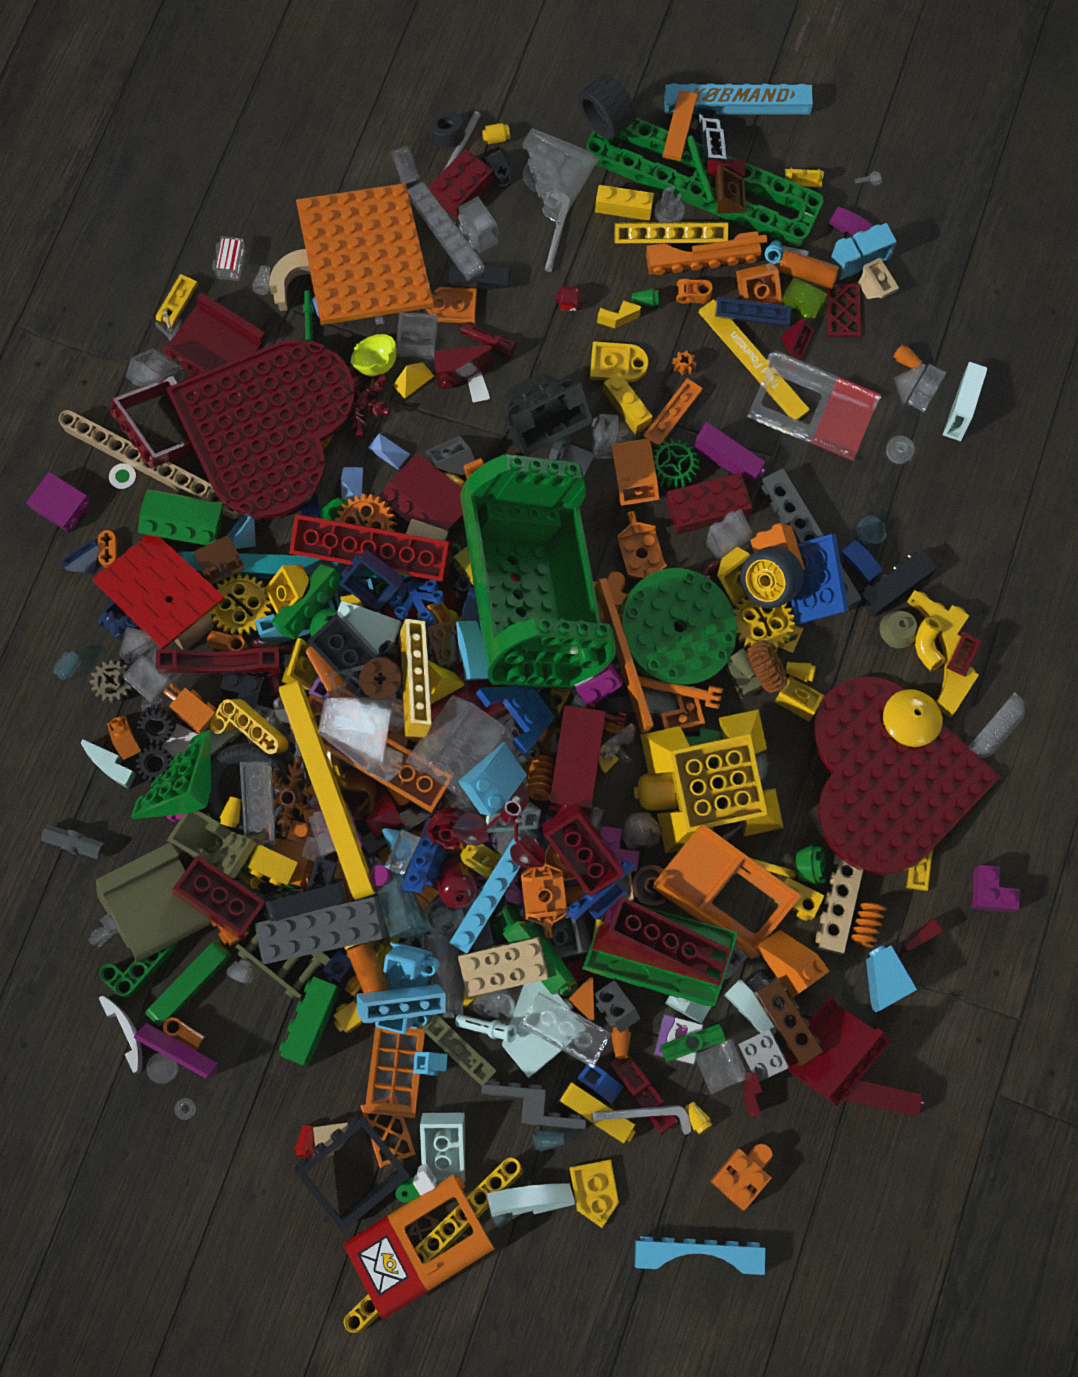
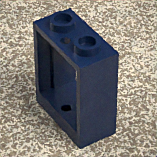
M366 549L362 555L358 553L351 562L353 564L351 568L347 566L341 573L343 578L339 585L378 613L398 590L404 578ZM362 563L389 583L380 595L353 576Z

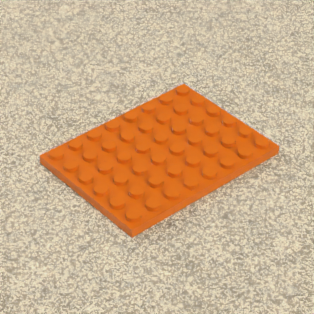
M406 183L296 200L321 325L434 307Z

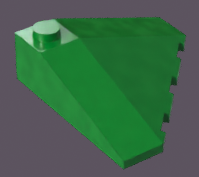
M209 730L193 736L189 741L191 745L184 753L179 752L169 763L172 767L166 771L164 776L160 774L150 785L153 788L145 797L141 795L137 799L131 816L133 819L188 814L206 808L211 792V732Z

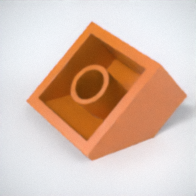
M773 263L736 271L738 290L742 300L782 305L779 270Z

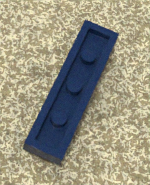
M718 297L716 299L715 317L788 327L790 325L792 306Z

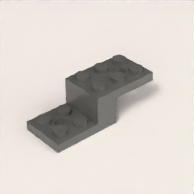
M487 1081V1085L482 1084V1095L523 1098L522 1124L585 1129L586 1120H581L582 1115L569 1114V1118H560V1113L548 1112V1116H543L546 1090H541L542 1086L529 1085L528 1089L521 1088V1084L508 1083V1087L500 1086V1083L496 1081Z

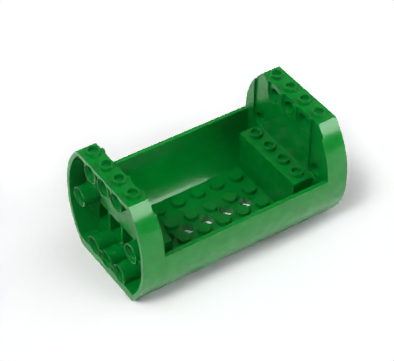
M505 454L479 467L471 474L462 487L460 500L487 673L492 685L568 689L597 676L615 657L616 646L612 627L610 624H604L600 621L579 509L586 494L583 472L579 463ZM507 559H511L515 565H511ZM510 576H514L518 582H514ZM513 593L518 594L520 596V600L513 596ZM516 610L520 611L523 614V617H520L516 613Z

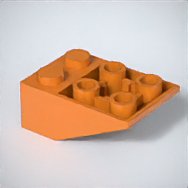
M650 438L611 444L618 497L621 506L660 500Z

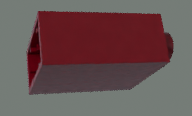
M564 706L550 796L549 817L553 818L577 802L588 818H590L606 711Z

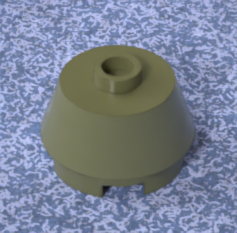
M899 610L892 611L881 620L880 634L890 647L905 648L915 642L919 627L917 621L910 613Z

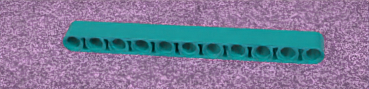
M194 552L178 553L201 576H204ZM238 553L246 568L238 572L242 578H245L246 574H248L250 578L255 576L256 578L272 579L282 565L302 564L308 578L320 564L335 568L340 576L347 566L352 567L349 564L297 555ZM359 566L353 574L357 579L370 578L371 582L384 580L366 567Z

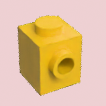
M355 1001L348 1005L344 1003L336 1009L337 1013L334 1015L336 1018L334 1024L340 1032L344 1030L348 1034L363 1023L357 1015V1003Z

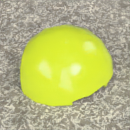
M386 334L370 336L356 344L357 346L354 347L350 362L359 373L370 377L382 375L388 372L396 361V343L391 336Z

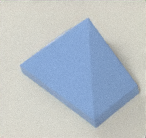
M380 433L368 447L370 451L398 470L410 456L408 452Z
M343 468L341 476L342 499L355 501V495L361 499L363 468Z

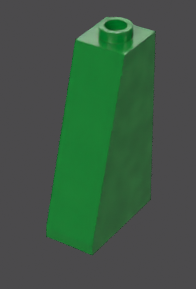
M517 921L503 933L509 943L539 937L549 975L548 979L541 980V982L552 995H565L572 989L571 986L576 983L575 979L549 939L544 938V932L538 923Z

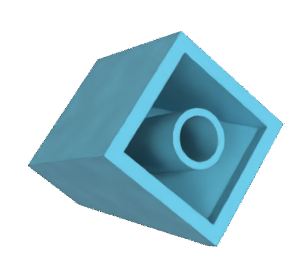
M882 945L869 953L871 957L866 959L873 1013L884 1009L917 990L892 946L885 948Z

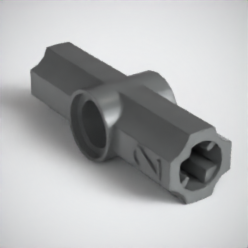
M47 824L41 834V841L61 847L62 850L76 855L82 854L99 860L105 850V843L85 837V835L68 829L67 831Z

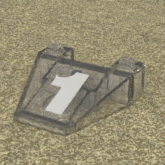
M372 697L326 698L323 704L318 733L369 774L389 782L401 771L403 753L385 746L387 732L391 730L396 733L405 725L404 702L395 697L386 699H374Z

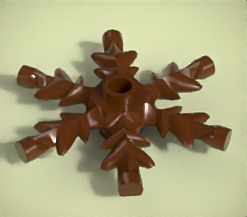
M295 756L294 766L288 765L291 775H287L290 779L288 785L283 784V777L278 778L276 769L271 773L266 766H263L259 771L267 778L264 780V783L274 785L271 789H278L280 794L277 797L270 794L271 798L261 796L260 798L263 801L253 804V810L256 812L265 809L267 814L273 806L276 810L278 804H282L285 811L280 813L283 816L277 822V825L282 824L279 834L282 837L288 836L289 826L294 828L291 818H295L292 810L295 808L300 809V817L304 814L307 824L310 820L316 827L323 823L315 815L319 811L309 808L311 804L303 803L305 796L312 799L311 795L316 796L312 783L310 786L306 783L304 789L298 787V782L303 780V778L299 777L305 772V768H301L303 757Z

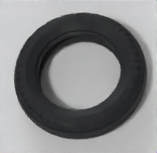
M239 743L220 751L211 760V792L206 806V810L211 818L219 823L221 821L220 816L226 806L221 790L222 780L226 771L237 762L249 761L262 767L266 766L271 773L276 769L278 778L283 777V784L288 785L290 779L287 775H291L287 764L278 754H268L255 743ZM274 789V796H279V790ZM278 804L276 810L273 806L267 814L263 813L256 817L240 815V821L237 823L236 828L223 826L239 835H258L275 828L278 820L283 816L280 813L285 811V808L282 804Z

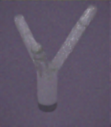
M164 309L163 313L169 332L157 322L155 326L171 341L178 332L182 319L178 320L173 332L167 310Z

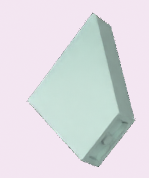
M541 981L523 985L510 1024L516 1026V1037L512 1043H507L505 1040L502 1043L503 1048L528 1078L585 1032V1025L587 1024L580 1014L576 1016L571 1011L573 1006L566 998L562 1000L558 994L552 995Z

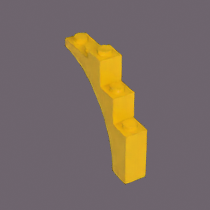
M914 590L907 603L917 609L925 618L933 617L942 625V630L937 637L945 657L944 680L936 704L943 714L951 717L979 676L972 667L969 668L965 677L947 669L960 638L957 634L969 615L966 614L963 608L953 605L947 611L941 603L933 602L928 599L925 593ZM964 641L963 644L973 648V644ZM964 648L960 649L961 652H964L966 654H969L970 652ZM960 655L957 656V658L962 661L966 659L965 657H962ZM954 662V666L964 669L963 665Z

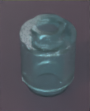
M72 651L69 653L64 652L53 666L54 670L52 672L66 681L80 666L81 662L78 661L80 657Z

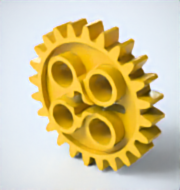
M238 573L237 579H234L232 575L230 576V581L223 580V585L217 583L219 588L217 591L224 596L225 600L212 609L210 615L214 617L212 619L213 623H218V629L220 630L224 627L223 631L225 634L230 630L232 635L239 632L241 637L244 631L248 635H251V629L258 632L255 620L266 617V614H272L271 609L267 607L273 606L271 601H268L269 597L266 594L265 587H263V582L257 583L255 576L250 580L248 574L243 579L241 574ZM238 589H245L242 595H236ZM231 594L240 604H244L245 608L253 616H249L241 606H237L235 601L227 595ZM253 601H258L259 604L257 607H250V604ZM231 603L228 609H222L223 604ZM239 615H244L245 619L243 621H236Z
M748 597L747 600L741 598V604L736 603V610L733 611L736 618L737 637L740 636L738 643L744 641V648L753 645L757 641L766 640L777 651L778 645L784 647V641L789 642V635L793 634L794 630L792 628H794L795 623L792 622L794 615H789L792 609H785L787 603L777 608H764L753 603ZM763 609H769L771 612L766 613ZM751 616L753 620H747L745 617ZM772 625H777L780 628L774 629L772 628ZM759 632L762 636H756L754 633Z

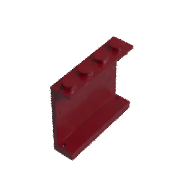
M200 292L196 298L197 305L168 345H162L164 355L172 361L175 359L187 371L192 370L197 373L196 375H199L258 351L265 341V332Z
M830 996L821 1005L816 1014L808 1020L811 1026L809 1030L813 1036L816 1035L822 1043L820 1048L823 1052L803 1065H797L787 1048L782 1053L789 1065V1068L786 1069L832 1104L838 1106L891 1041L879 1028L876 1030L872 1029L841 1008L833 997ZM801 1033L796 1037L799 1045L805 1043V1037Z

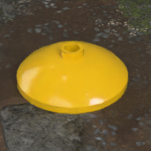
M910 689L899 691L887 701L884 707V725L889 734L903 745L910 747L925 746L931 743L941 731L943 724L941 710L929 695L921 691ZM914 711H918L920 715H916Z

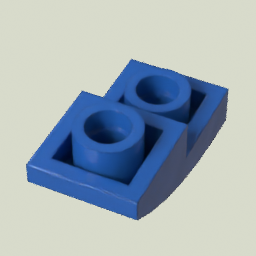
M853 540L840 551L850 567H855L865 582L871 581L883 570L872 555L856 540Z

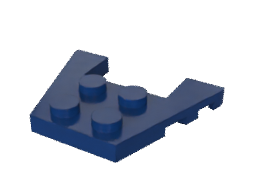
M533 687L480 688L476 692L486 708L501 701L525 732L512 741L522 756L528 753L556 718Z

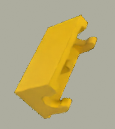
M484 844L478 846L467 845L460 853L463 863L486 879H489L501 859L500 855Z

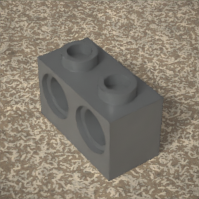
M612 981L594 994L597 1000L595 1005L601 1014L606 1013L607 1017L605 1019L611 1028L616 1027L621 1033L640 1020L635 1007L615 981Z

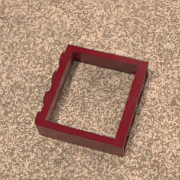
M173 376L115 397L111 403V415L120 423L122 431L129 436L131 444L134 448L138 449L142 460L151 469L194 452V447L191 441L188 440L155 454L125 409L164 394L171 400L166 388L177 384Z

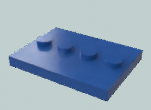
M829 534L799 543L798 548L805 570H803L802 588L798 595L791 600L795 625L849 612L836 534Z

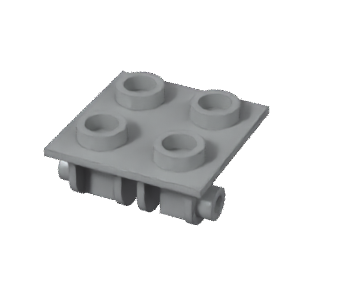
M771 1029L738 1044L750 1070L756 1072L759 1082L789 1068Z

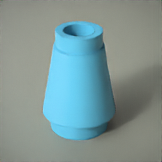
M774 240L765 250V258L770 263H777L783 257L782 243L779 240Z

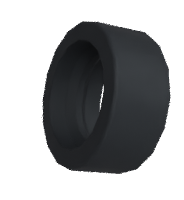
M629 694L608 695L598 702V710L606 711L605 713L634 711Z

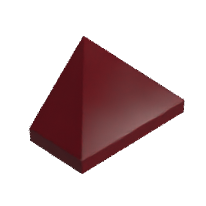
M708 160L707 176L716 177L717 166L719 165L743 178L745 176V160Z
M801 319L781 335L787 351L798 362H801L815 330L805 319Z

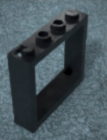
M362 1113L359 1116L356 1115L350 1118L344 1128L336 1129L330 1135L328 1141L316 1145L313 1148L314 1152L308 1157L303 1156L300 1158L301 1160L294 1167L295 1173L342 1232L410 1177L408 1171ZM363 1127L396 1168V1171L339 1216L307 1176L306 1172Z

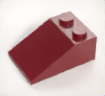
M491 345L434 351L438 388L450 389L453 386H458L491 366Z

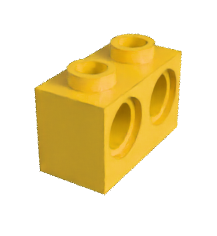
M787 877L783 883L801 895L790 910L796 912V916L805 921L808 919L812 920L824 895ZM804 900L812 903V910H806L803 907Z

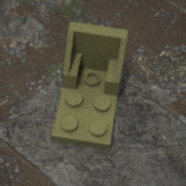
M200 811L183 814L167 839L168 842H171L175 847L193 859L199 855L234 879L257 844L250 838L230 831Z

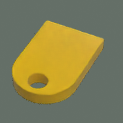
M593 342L591 380L606 381L620 372L626 382H635L645 375L648 368V357L640 347L632 344ZM640 360L644 365L638 368L633 363Z

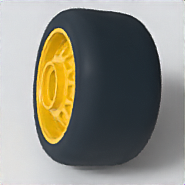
M769 546L760 549L746 559L741 569L740 579L743 591L753 603L764 608H777L798 595L803 585L804 574L800 561L791 551L779 546Z

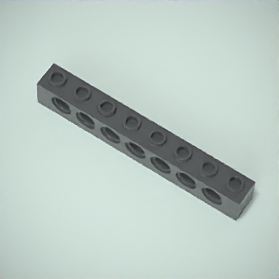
M783 468L763 478L760 486L763 495L769 498L773 512H777L780 517V523L792 526L797 544L805 542V539L812 540L824 536ZM781 491L784 493V496H778L775 492ZM785 507H791L794 512H787ZM795 523L802 524L804 528H797ZM841 565L849 610L859 604L861 597Z

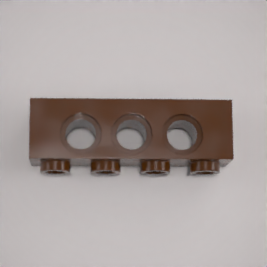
M775 979L753 994L797 1065H803L823 1052L820 1048L822 1043L816 1035L813 1036L810 1032L811 1026L805 1017L802 1018L798 1013V1010H800L794 999L790 1000L787 995L788 989L783 981L779 982L778 979ZM776 997L781 998L783 1002L780 1009L774 1006L773 1002ZM787 1015L792 1016L794 1019V1024L791 1027L785 1024ZM799 1033L805 1037L803 1045H799L796 1041Z

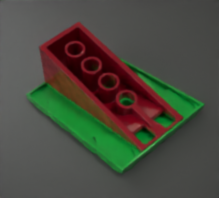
M621 896L601 916L582 969L639 987H646L676 998L680 997L704 1006L713 1007L716 1005L738 932L642 906Z

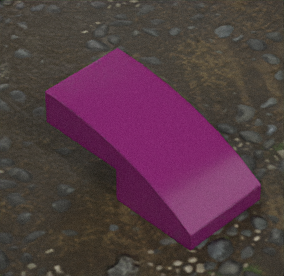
M841 207L836 208L829 221L831 225L842 233L847 231L853 236L857 232L870 230L873 225L859 215Z

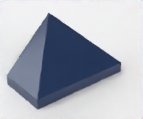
M92 539L60 562L67 571L94 574L99 547Z

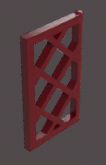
M859 283L834 284L832 289H837L840 292L834 299L830 296V289L826 287L828 337H862ZM848 289H855L856 297L852 298L846 291ZM842 295L850 301L845 307L837 302ZM832 304L841 310L835 317L831 314ZM852 304L856 306L857 314L855 316L847 311ZM843 313L851 319L845 326L837 319ZM833 322L842 328L839 332H832ZM853 322L857 324V332H851L848 329Z

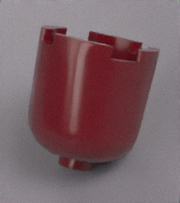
M449 859L439 867L440 873L436 879L439 896L448 907L464 909L470 906L478 895L477 872L464 864L462 860Z

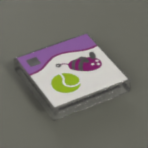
M663 1014L654 1055L664 1058L660 1047L661 1044L703 1030L704 1024ZM693 1037L688 1039V1046L691 1049H696L698 1047L697 1039ZM697 1052L677 1058L674 1061L694 1066Z

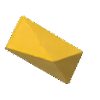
M423 362L407 365L393 386L406 400L435 376Z

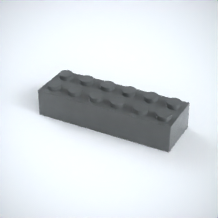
M380 896L330 906L272 922L266 920L254 923L263 964L388 937Z

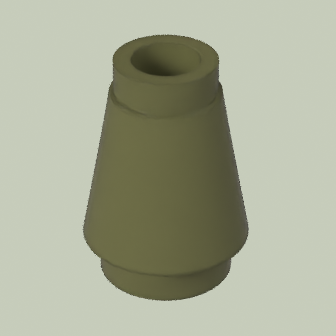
M741 649L730 657L733 661L732 664L748 679L755 675L749 662L748 651L745 652L744 649Z

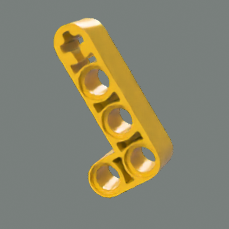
M242 699L224 700L211 719L210 727L214 733H231L237 727L268 754L284 753L289 747L288 739Z

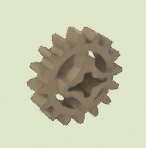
M110 660L109 665L102 662V668L95 667L98 672L91 673L94 680H90V684L94 685L91 690L93 693H96L95 696L98 699L102 697V701L105 703L109 699L114 704L115 699L122 702L123 695L127 698L129 697L127 691H133L130 684L135 683V681L130 678L133 676V673L128 671L127 665L122 667L120 661L115 665L114 661ZM107 678H109V679L115 681V683L117 684V686H115L114 684L110 683Z

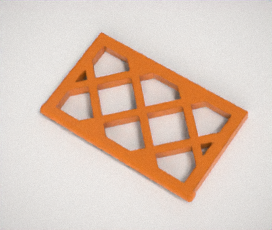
M397 1094L394 1095L395 1104H399ZM390 1096L376 1100L374 1102L386 1103L387 1101H390ZM361 1105L362 1113L372 1127L377 1126L386 1131L382 1138L383 1141H385L388 1133L399 1137L395 1149L390 1148L394 1155H399L397 1156L398 1160L416 1155L404 1117L393 1116L388 1128L376 1123L380 1116L379 1114L372 1121L369 1119L368 1114L365 1113V1105ZM396 1118L401 1121L403 1127L401 1135L390 1130ZM371 1138L379 1167L382 1168L385 1165L391 1164L389 1160L382 1161L379 1152L380 1148ZM402 1140L407 1141L410 1152L406 1154L397 1151Z

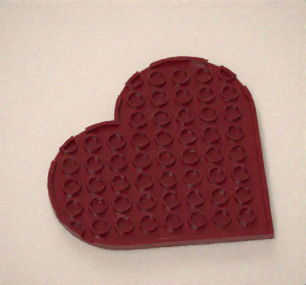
M282 341L166 388L216 495L232 510L255 518H274L286 515L303 506L314 495L323 478L325 467L321 441L332 436L342 427L351 413L354 402L353 379L346 363L338 354L328 350L324 345L313 341Z
M858 677L844 681L830 690L821 701L815 713L813 738L822 762L832 773L821 792L818 818L824 832L823 836L828 845L844 862L861 871L865 870L877 875H890L891 873L906 871L918 864L1001 776L944 724H942L939 735L925 746L910 747L896 741L884 725L883 711L887 701L895 693L905 689L885 679ZM914 711L916 715H920L918 711Z

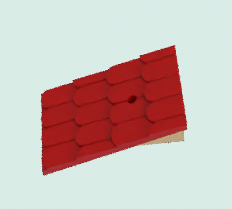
M145 535L140 542L130 547L126 553L115 559L111 565L100 571L92 579L161 649H165L173 641L182 650L189 649L214 628L210 611L225 600L222 594L161 537Z

